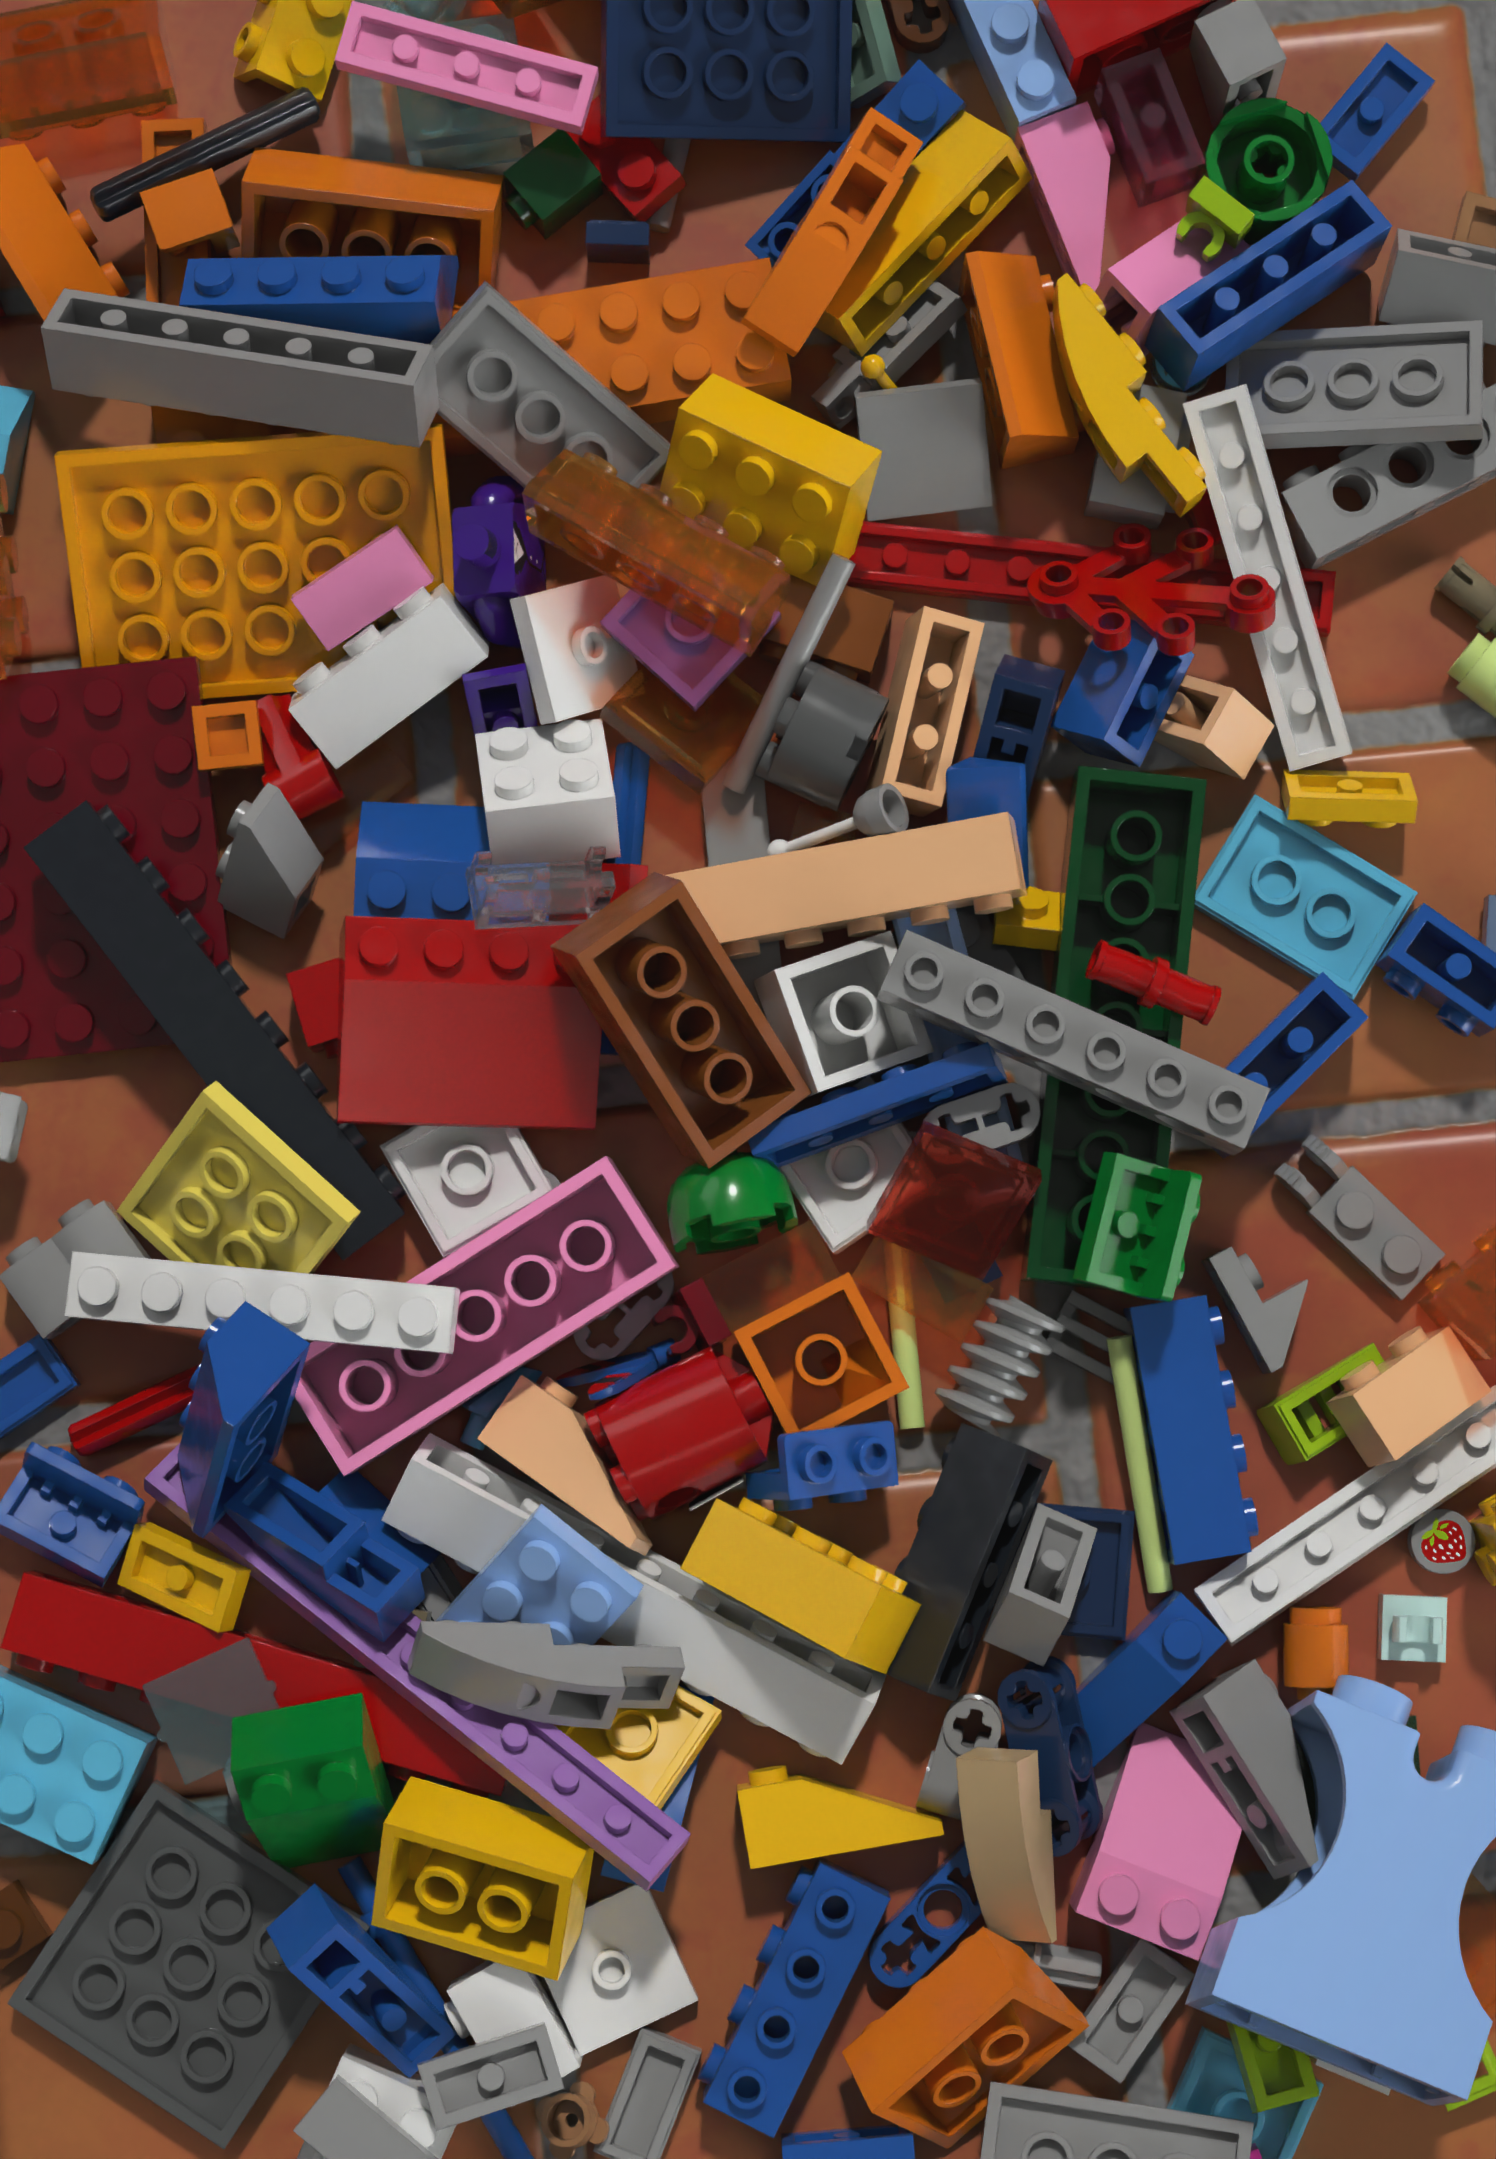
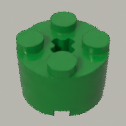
M1257 98L1241 103L1231 109L1211 134L1198 169L1197 184L1205 175L1255 214L1251 230L1243 239L1249 244H1255L1319 202L1328 184L1333 165L1331 144L1320 122L1307 111L1304 114L1288 106L1287 101L1277 98ZM1254 166H1260L1263 173H1256L1253 169ZM1274 173L1275 175L1273 178H1267L1264 176V174Z

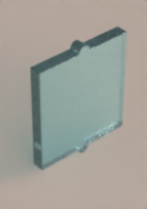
M249 1637L142 1685L161 1728L157 1733V1738L161 1742H167L185 1785L231 1765L232 1717L280 1708L273 1694L277 1689V1684L273 1680H267Z

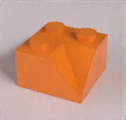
M849 1272L733 1332L785 1433L835 1427L909 1388Z

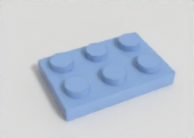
M541 1503L436 1621L454 1620L457 1622L491 1623L517 1621L521 1623L550 1624L554 1645H571L575 1643L594 1645L637 1599L644 1585Z

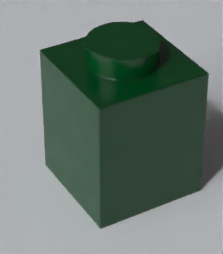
M560 129L553 132L503 172L506 193L508 194L503 199L506 208L525 230L534 225L545 240L603 194L601 173L568 133Z

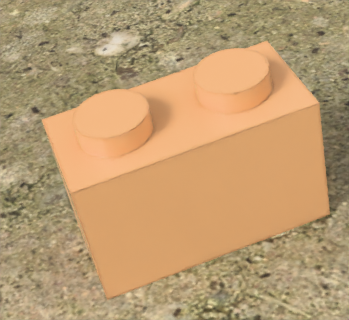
M1417 1326L1402 1334L1388 1345L1389 1350L1393 1354L1378 1366L1375 1365L1373 1360H1370L1347 1373L1340 1379L1345 1389L1326 1402L1368 1468L1398 1460L1491 1392V1389L1449 1326L1427 1333L1423 1331L1421 1326Z

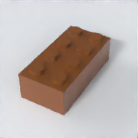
M653 872L550 946L683 1156L710 1169L812 1093L681 880Z

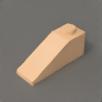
M521 1375L477 1439L626 1547L646 1556L653 1545L641 1521L637 1519L630 1503L626 1504L610 1473V1469L613 1467L604 1449L600 1448L585 1417L572 1408L578 1397L548 1376L539 1385Z

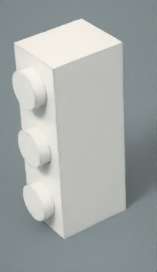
M444 583L440 584L430 593L422 586L394 607L393 610L398 617L379 631L373 624L366 626L344 644L343 649L347 655L329 668L323 662L317 663L293 683V687L297 692L292 696L288 711L335 769H338L462 677V674H466L488 657L490 642Z

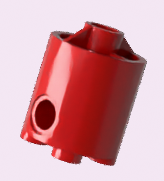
M711 1346L635 1383L618 1394L595 1403L594 1409L584 1413L596 1442L600 1448H604L614 1466L610 1469V1473L626 1504L630 1503L639 1521L647 1518L654 1520L768 1463L767 1456L773 1418L775 1416L752 1369L714 1350Z

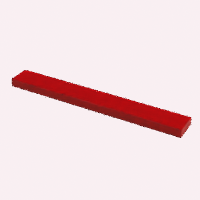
M863 521L855 553L849 559L856 565L846 585L856 588L1035 606L1029 599L1027 582L1030 575L1036 569L1053 561H1066L1077 564L1108 547ZM1152 552L1150 558L1144 563L1124 565L1103 578L1120 579L1168 553ZM1214 558V561L1209 566L1198 570L1191 569L1168 582L1230 587L1234 579L1229 561ZM1300 568L1319 636L1328 637L1331 631L1336 571ZM1096 602L1102 609H1121L1116 603ZM1160 606L1168 614L1183 613L1190 616L1195 624L1229 627L1224 620V611Z

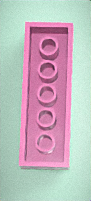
M605 1156L406 1282L460 1289L453 1354L313 1341L309 1346L295 1398L343 1476L353 1474L679 1268V1265L613 1160Z

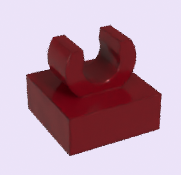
M702 1278L680 1288L671 1297L674 1305H667L661 1308L651 1319L654 1327L661 1325L667 1320H676L683 1326V1339L666 1349L669 1356H680L686 1353L694 1344L698 1351L710 1346L714 1348L732 1335Z

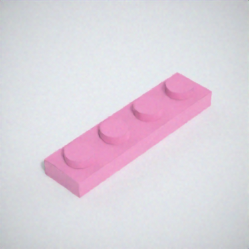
M353 0L335 56V64L338 70L578 135L583 133L599 78L597 66Z

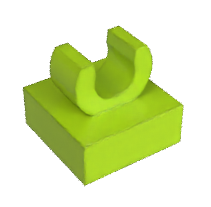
M1204 175L1188 195L1185 211L1189 214L1184 216L1179 222L1176 239L1182 243L1193 229L1203 228L1207 230L1212 237V241L1204 249L1201 259L1208 263L1218 257L1223 248L1224 241L1234 249L1237 248L1251 230L1255 214Z

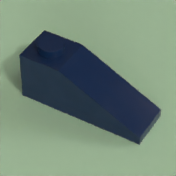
M1005 654L993 678L973 757L1024 763L1026 772V804L1028 808L1066 671Z

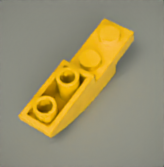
M1066 273L1057 280L1052 298L1054 333L1064 378L1080 420L1098 453L1120 484L1141 469L1176 514L1182 517L1200 503L1207 489V486L1202 481L1206 477L1205 471L1197 458L1187 448L1181 447L1177 450L1162 430L1166 428V424L1156 407L1145 397H1142L1140 400L1135 398L1134 394L1141 389L1147 373L1143 367L1146 364V359L1140 347L1127 333L1123 332L1118 336L1103 316L1106 315V308L1096 292L1086 283L1078 286L1071 276Z

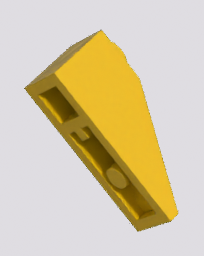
M786 1765L749 1771V1783L737 1785L750 1869L944 1835L939 1815L801 1773L788 1776Z

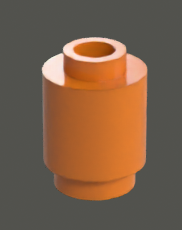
M1322 1606L1289 1607L1290 1623H1283L1284 1686L1297 1687V1699L1300 1700L1316 1690L1332 1695L1338 1676L1349 1675L1348 1624L1342 1623V1608Z

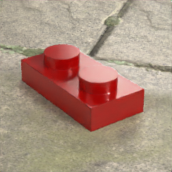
M601 94L591 102L582 135L567 132L601 173L602 185L635 221L645 222L687 185L681 173L648 138L601 137Z

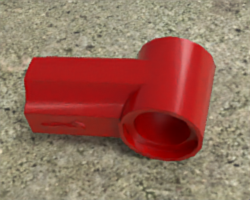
M270 694L257 700L265 763L263 768L266 774L261 776L264 787L267 783L278 787L298 819L302 820L344 799L345 796L325 755L319 748H316L313 740L288 711L292 696L290 694L283 696Z

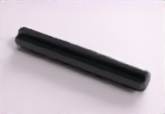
M307 87L296 89L94 186L90 191L91 203L98 216L104 222H110L144 205L140 195L142 191L210 168L216 171L253 153L255 147L264 148L316 123L321 113L317 100Z

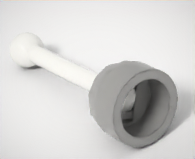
M885 783L866 791L856 800L853 817L789 842L783 839H776L769 844L767 855L803 850L856 829L869 837L905 831L909 824L906 803L896 787Z

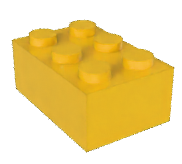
M712 373L678 408L655 511L817 586L832 553L850 559L855 553L882 451Z
M745 1497L742 1498L738 1508L716 1498L680 1567L683 1571L844 1659L883 1674L887 1673L922 1605L902 1594L908 1582L854 1556L852 1552L821 1536H817L800 1527L799 1524Z
M410 1776L383 1823L371 1925L558 1981L582 1931L594 1849L555 1818Z

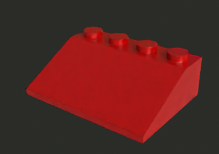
M345 916L339 937L336 1123L594 1130L596 1126L602 1028L550 947L580 924Z

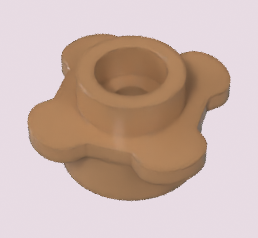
M578 2081L573 2083L567 2093H561L554 2097L546 2096L539 2101L536 2107V2117L541 2122V2128L545 2137L550 2141L549 2150L558 2159H570L574 2156L577 2148L588 2143L601 2144L608 2137L609 2123L606 2119L599 2116L594 2103L596 2091L587 2082ZM571 2114H575L578 2118V2122L574 2127L569 2126L567 2122L568 2116Z

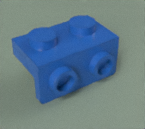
M874 1421L780 1434L777 1438L779 1468L745 1473L748 1499L773 1500L774 1511L812 1508V1497L828 1495L829 1503L866 1500L867 1489L899 1485L893 1423L891 1421Z
M31 1442L24 1453L21 1470L0 1501V1534L103 1588L129 1545L134 1525L142 1521L145 1502L138 1497L136 1490L125 1481L113 1476H106L103 1479L82 1468L79 1460L68 1451L56 1446H50L46 1449L37 1443Z

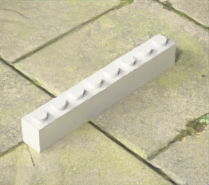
M431 1433L427 1435L411 1458L381 1521L396 1528L405 1539L417 1544H426L453 1558L455 1563L463 1570L472 1574H478L542 1503L644 1585L637 1599L601 1638L616 1646L647 1644L660 1647H681L685 1669L680 1680L691 1691L703 1696H712L739 1710L742 1716L751 1723L775 1729L797 1741L802 1749L814 1756L827 1757L840 1765L843 1764L877 1702L886 1674L844 1659L680 1569V1565L652 1550H649L646 1556L629 1549L575 1509Z

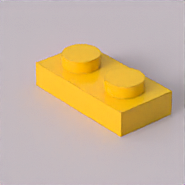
M1283 769L1281 795L1287 820H1298L1302 824L1316 827L1327 826L1333 821L1361 822L1373 828H1389L1396 825V823H1415L1418 799L1410 773L1329 770L1289 771V769Z
M145 1522L134 1525L117 1584L217 1633L234 1629L251 1569L152 1522Z

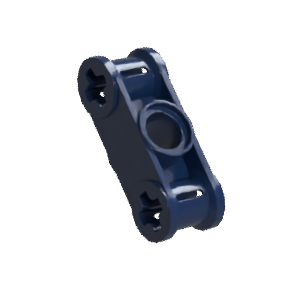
M1049 1656L1044 1666L1030 1661L1023 1669L1009 1674L1001 1682L998 1689V1705L1002 1713L1009 1749L1038 1750L1040 1809L1051 1810L1053 1857H1060L1070 1853L1081 1840L1089 1838L1100 1828L1103 1820V1806L1098 1794L1092 1766V1748L1083 1724L1076 1691V1680L1072 1670L1064 1661L1054 1656ZM1060 1684V1690L1054 1693L1053 1688ZM1020 1691L1021 1696L1014 1700L1013 1695ZM1088 1812V1816L1081 1819V1815Z

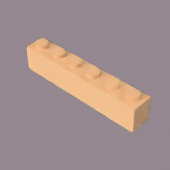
M1009 812L666 875L683 882L730 960L761 954L760 944L784 940L785 948L787 949L817 945L824 942L823 932L847 928L848 937L879 934L886 931L885 921L910 917L912 926L940 923L950 919L948 910L974 905L975 914L1006 911L1013 908L1012 898L1027 896L1015 820Z

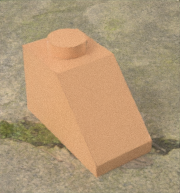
M1185 674L1154 737V741L1199 766L1245 780L1275 725L1234 688Z

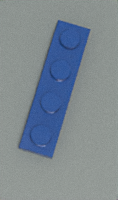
M965 1042L944 1051L941 1055V1060L918 1068L917 1065L909 1064L893 1068L882 1075L881 1082L858 1090L856 1087H844L834 1090L822 1097V1104L801 1112L790 1109L750 1138L748 1142L752 1155L755 1158L770 1160L779 1168L928 1113L948 1102L1006 1084L1008 1080L1001 1059L988 1042L981 1045L977 1042Z

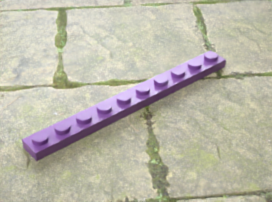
M179 1443L144 1478V1490L191 1527L177 1456ZM227 1513L204 1537L232 1561L251 1569L250 1575L646 1892L688 1843L691 1833L553 1724L510 1716L471 1704L438 1690L409 1674L407 1663L420 1622L422 1621L412 1612L383 1643L315 1595L264 1551Z

